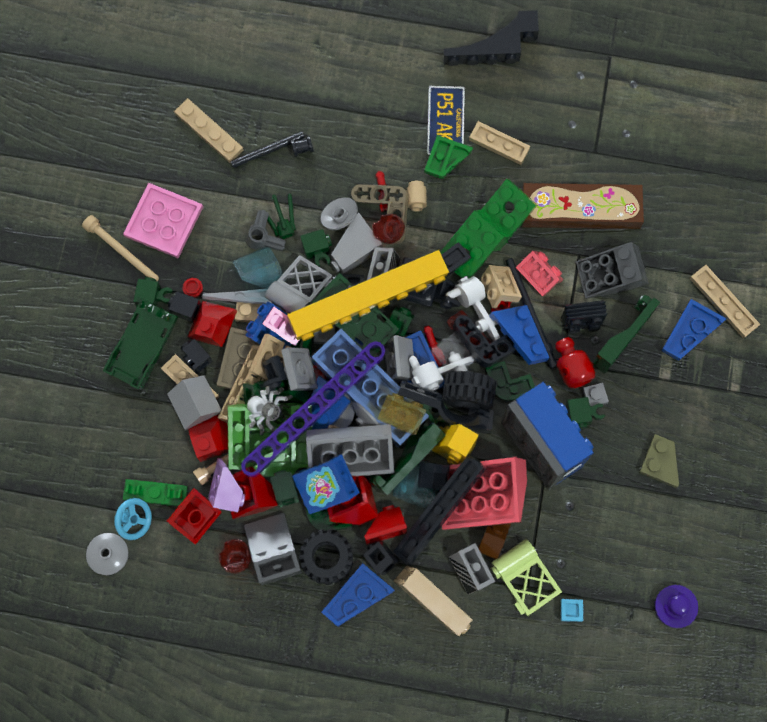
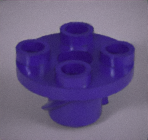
M668 586L661 590L656 597V616L668 627H686L697 616V599L684 586Z

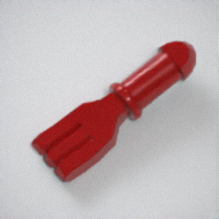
M377 171L376 173L378 185L386 186L385 175L382 171ZM380 189L378 190L380 192L379 200L383 199L385 195L384 191ZM380 204L381 212L387 211L388 205Z
M429 325L425 326L424 334L438 367L446 365L444 355L437 347L438 342H436L432 327Z

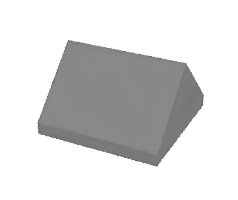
M393 336L384 345L386 374L395 383H400L402 380L410 381L413 378V368L409 362V357L414 356L412 339Z
M204 375L184 379L167 393L185 430L222 411Z

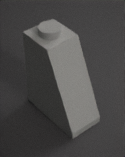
M359 213L350 223L331 254V265L336 272L340 271L341 274L349 273L373 256L375 247H382L381 241Z

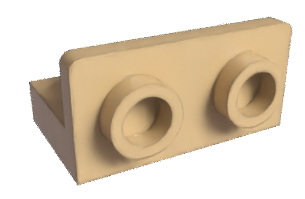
M494 265L487 267L486 271L482 274L481 282L485 287L487 298L492 308H497L501 301L519 302L522 296L510 267Z

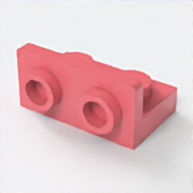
M532 251L516 268L542 296H545L556 284L564 280L561 277L562 272L556 266L552 267L547 262L549 259L542 251Z

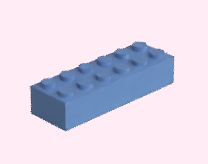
M340 329L311 357V361L331 380L362 349ZM357 362L354 368L357 371H364L366 365L363 362ZM377 365L346 395L352 402L355 401L361 404L380 425L391 424L392 443L399 448L427 420L429 415L414 400L398 395L399 386ZM342 376L339 379V383L344 386L349 385L351 382L347 376Z

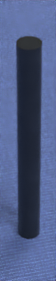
M302 131L234 159L230 161L232 167L236 168L291 144L290 140L305 139Z

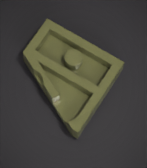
M655 434L639 473L677 488L679 486L675 442Z

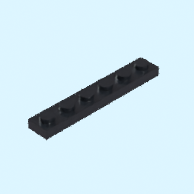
M469 454L394 549L393 552L407 566L412 565L487 469L473 455Z

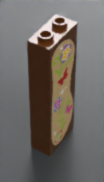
M523 183L522 191L538 206L523 222L522 227L640 229L644 223L642 185Z

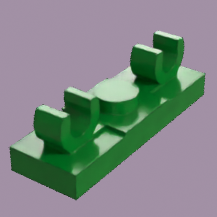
M126 479L123 500L138 498L149 504L178 507L187 497L188 486Z

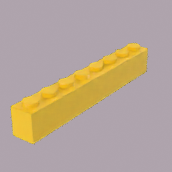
M437 250L287 314V319L296 339L306 341L314 337L313 333L320 330L322 333L333 329L332 325L340 322L343 325L352 320L351 317L359 314L361 317L370 313L371 308L376 306L379 309L390 304V300L395 298L397 301L409 296V292L413 290L416 293L427 288V284L432 282L439 284L446 280L445 277L449 271L440 251Z

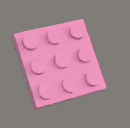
M148 183L123 235L126 238L179 258L203 209V205Z

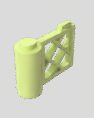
M527 539L491 562L493 566L490 568L491 572L497 579L501 578L516 599L517 602L514 605L521 615L525 613L526 616H529L562 592ZM536 563L541 569L540 579L528 576L530 567ZM515 577L525 578L523 590L514 589L510 581ZM528 579L539 581L537 593L526 591ZM542 582L550 583L555 591L548 596L540 594ZM525 594L536 596L535 605L530 609L524 604Z

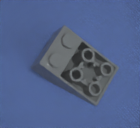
M633 242L576 261L585 299L628 291L649 284L639 246Z
M284 513L244 525L254 567L261 586L302 573Z

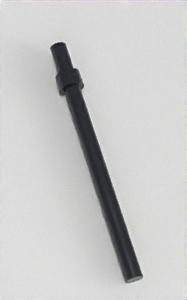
M509 258L505 262L510 267L521 293V300L524 305H527L549 355L547 362L550 369H554L557 367V362L552 353L554 351L553 347L547 341L513 258Z

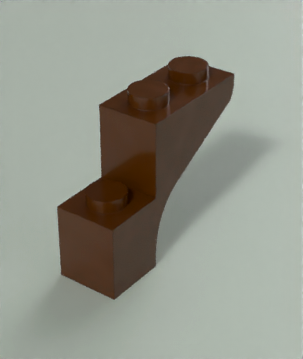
M511 523L488 525L479 546L480 553L498 559Z

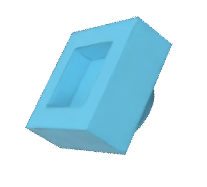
M561 599V621L583 622V600Z

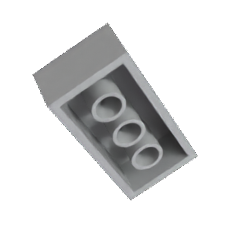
M391 424L306 431L309 468L330 461L332 458L342 454L352 476L394 473Z

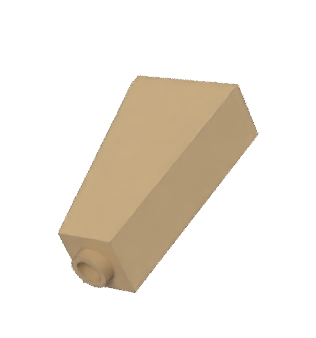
M406 565L393 582L453 634L460 636V634L463 635L468 631L472 619L419 570Z

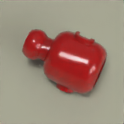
M572 338L561 339L555 344L556 350L562 355L556 365L568 388L581 387L595 378L596 372L587 353L583 350H575Z

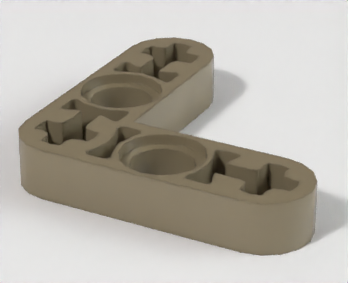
M364 184L354 186L351 196L356 202L388 205L386 239L395 245L402 243L406 233L409 198L407 190L400 186ZM362 189L363 192L370 193V197L363 195L360 199L357 196V192H361ZM382 189L385 193L384 198L377 200L375 193ZM400 191L403 194V197H400L398 201L397 198L390 197L389 193L398 194ZM396 210H400L402 213V217L398 221H394L392 218V214ZM392 223L396 225H401V227H396V232L399 233L400 236L396 237L395 240L393 237H391V234L395 233V227L392 226Z

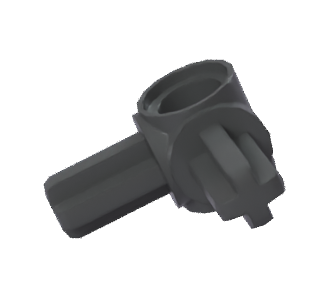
M259 210L254 225L250 226L246 239L247 245L255 250L264 249L265 246L283 251L285 240L268 235L265 227L269 214L265 210ZM257 235L261 240H255L252 236Z

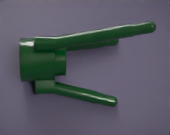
M274 194L272 197L280 221L277 222V227L270 216H268L267 221L274 230L276 237L279 236L280 239H287L294 236V231L297 230L294 224L292 194H288L290 222L288 219H284L279 202Z

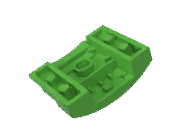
M278 403L276 409L281 412L278 413L279 417L274 415L271 417V425L275 430L278 429L305 403ZM248 404L227 405L229 470H242L243 460L274 432L265 424L266 418L261 422L262 430L259 429L256 423L251 428L249 427L251 423L249 416L253 413L247 409ZM310 405L309 408H308V411H309V413H311V414H312V405ZM261 416L254 418L255 421L257 422V420H258ZM298 418L293 421L292 425L296 429H301L305 422ZM306 431L260 474L263 477L291 476L299 468L308 467ZM280 433L277 436L279 443H286L289 440V436L286 433ZM265 447L261 452L262 456L265 458L271 457L273 449ZM252 461L247 463L246 468L253 467L256 470L258 466L256 462Z

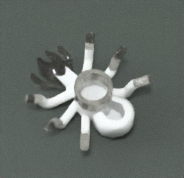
M267 386L265 390L260 391L262 398L253 396L247 403V409L253 413L249 416L251 421L249 428H252L256 423L262 436L264 435V427L261 422L265 418V424L273 433L275 428L271 425L270 421L282 425V422L277 419L287 420L285 415L290 416L289 412L283 409V407L289 408L288 405L280 404V406H277L280 400L288 401L292 399V395L287 397L277 396L273 402V395H279L283 391L282 387L269 393L270 387ZM268 393H269V401L267 400V398H266V396H265V395H267ZM261 416L256 422L254 418Z

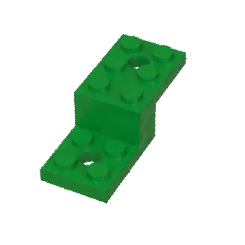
M506 179L481 210L473 211L440 253L443 254L458 242L463 248H466L470 253L471 260L457 269L455 273L461 278L467 276L469 279L474 276L493 252L502 249L538 205L512 181ZM507 202L514 204L512 213H508L505 210Z

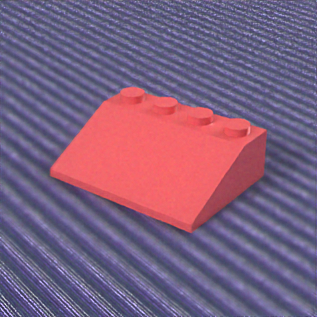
M511 457L480 461L487 469L442 525V530L521 522L527 486L526 460ZM461 464L450 465L448 480Z

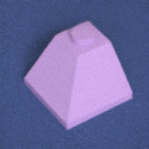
M217 458L208 499L213 508L238 512L239 506H243L245 495L223 460Z

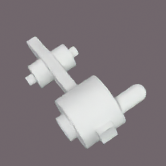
M467 276L458 281L459 284L455 285L454 289L447 292L445 296L457 297L460 304L465 308L472 305L480 319L475 322V325L481 333L487 331L493 342L500 338L495 328V325L498 323L492 321L480 302L485 298L483 283L474 276L469 279Z
M453 351L449 353L450 357L448 360L450 364L437 368L434 361L420 366L417 358L410 356L409 362L413 368L412 382L417 386L434 391L444 381L441 375L452 371H468L466 366L476 362L473 356L462 359L459 353L455 354Z

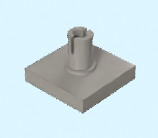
M289 347L282 349L285 364L284 371L287 376L286 380L289 381L290 390L311 391L317 389L309 349Z

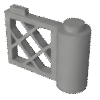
M299 255L283 275L270 285L265 298L285 311L292 313L311 305V302L332 281L333 275ZM301 263L307 267L308 271L297 272L296 267ZM320 275L325 279L323 282H314L313 276ZM299 277H310L311 283L300 284ZM287 278H295L297 284L289 285L284 281ZM312 288L313 294L308 297L302 293L301 289Z

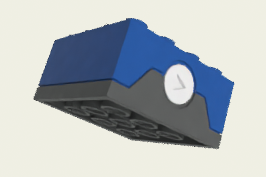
M542 382L517 398L516 401L514 400L508 404L501 424L546 489L549 490L581 469L594 452L592 451L593 446L587 438L584 439L580 434L581 429L579 425L568 417V410L564 404L558 403L556 400V394L550 385L546 386Z

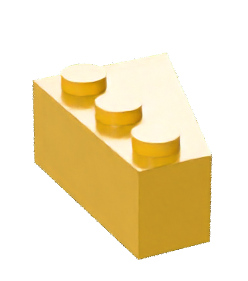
M461 424L451 425V427L445 426L444 428L439 427L446 436L432 451L446 458V462L450 465L461 464L472 453L478 434Z

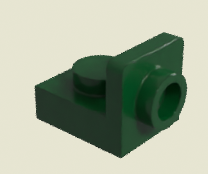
M402 306L393 310L389 320L399 328L393 336L405 337L411 321L415 317V315L411 314V310Z

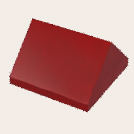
M193 488L167 522L196 545L222 511L218 508H213L210 501Z

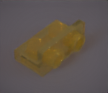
M392 393V395L387 394L377 420L388 425L391 424L395 428L416 436L427 410L423 409V405L418 402H406L403 396Z

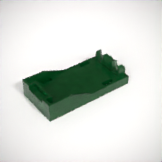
M339 273L311 304L346 290L347 287H353V285ZM376 307L371 308V312L360 317L358 314L351 317L352 320L343 325L339 322L334 324V326L339 330L342 329L362 350L375 341L380 342L384 346L399 328ZM378 314L386 320L384 323L376 317ZM354 339H359L364 345L361 347ZM372 348L369 351L371 356L374 357L379 349Z
M642 295L634 307L641 314L630 328L609 339L597 354V358L592 363L593 366L605 374L651 317L660 302L655 298L651 299L647 295Z
M141 298L123 336L112 351L103 371L138 390H142L177 322L178 316ZM165 328H167L168 330H167V332H166L164 338L161 337L162 334L165 332V331H164ZM120 350H121L122 352H121L119 358L116 359L117 356H118V354H119V352H120Z
M423 422L409 436L401 457L393 464L394 473L384 474L382 477L377 474L369 476L368 479L373 485L372 487L377 492L388 495L446 434L435 423L428 425L427 422Z

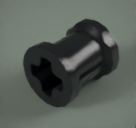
M309 135L305 139L290 140L295 157H298V154L314 152Z

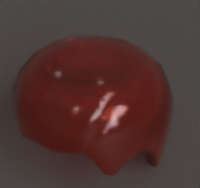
M394 214L382 215L377 223H373V235L377 240L385 244L396 243L405 232L403 220Z
M239 539L226 541L222 552L219 553L221 567L227 573L233 574L246 570L251 562L248 545Z

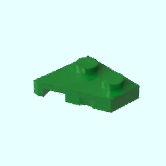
M437 135L424 173L443 179L472 152L473 147Z

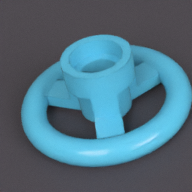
M138 498L128 499L123 502L117 509L114 520L118 534L127 540H136L142 537L148 531L151 524L152 514L150 507L145 501ZM135 505L143 508L145 519L140 518L136 513ZM143 525L137 533H127L131 526Z

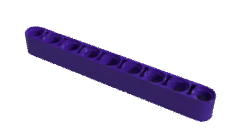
M375 341L367 345L251 452L241 465L244 474L248 477L258 476L376 367L384 358L385 347L383 344ZM372 348H378L381 351V355L373 357L369 351ZM357 362H363L366 365V369L364 371H357L354 365ZM340 377H349L351 380L350 384L346 386L339 383ZM332 390L335 393L334 399H325L323 396L325 391ZM310 405H318L320 411L317 414L309 413L308 408ZM300 418L305 422L301 429L293 427L292 424L295 419ZM280 433L288 434L289 440L286 443H279L277 441V436ZM265 447L273 449V455L269 458H265L261 454ZM256 462L258 466L256 471L252 473L246 471L247 463Z

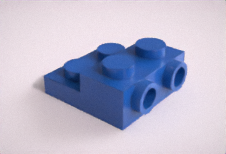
M267 301L266 304H262L258 308L257 314L259 315L256 320L249 322L247 325L245 336L260 345L264 335L270 334L284 342L283 349H285L286 345L291 346L292 344L262 323L273 307L286 315L287 313Z

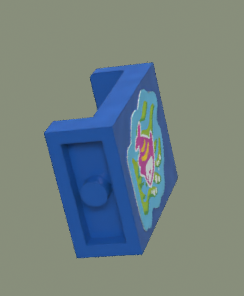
M342 454L325 463L309 469H302L292 476L309 514L346 502L359 494V490Z

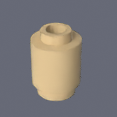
M409 182L407 187L409 196L408 208L415 212L422 211L427 206L424 182Z

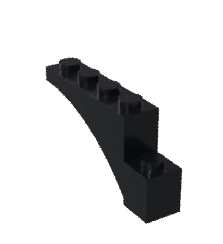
M537 10L518 11L517 17L506 27L482 41L462 47L444 49L443 65H476L478 63L492 65L500 62L508 64L520 62L521 41L532 42L538 38Z

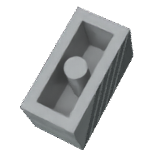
M374 248L367 280L399 267L401 258L394 248Z
M476 543L449 556L468 595L495 582Z

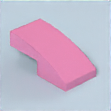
M273 307L262 324L296 346L299 340L295 337L287 315Z

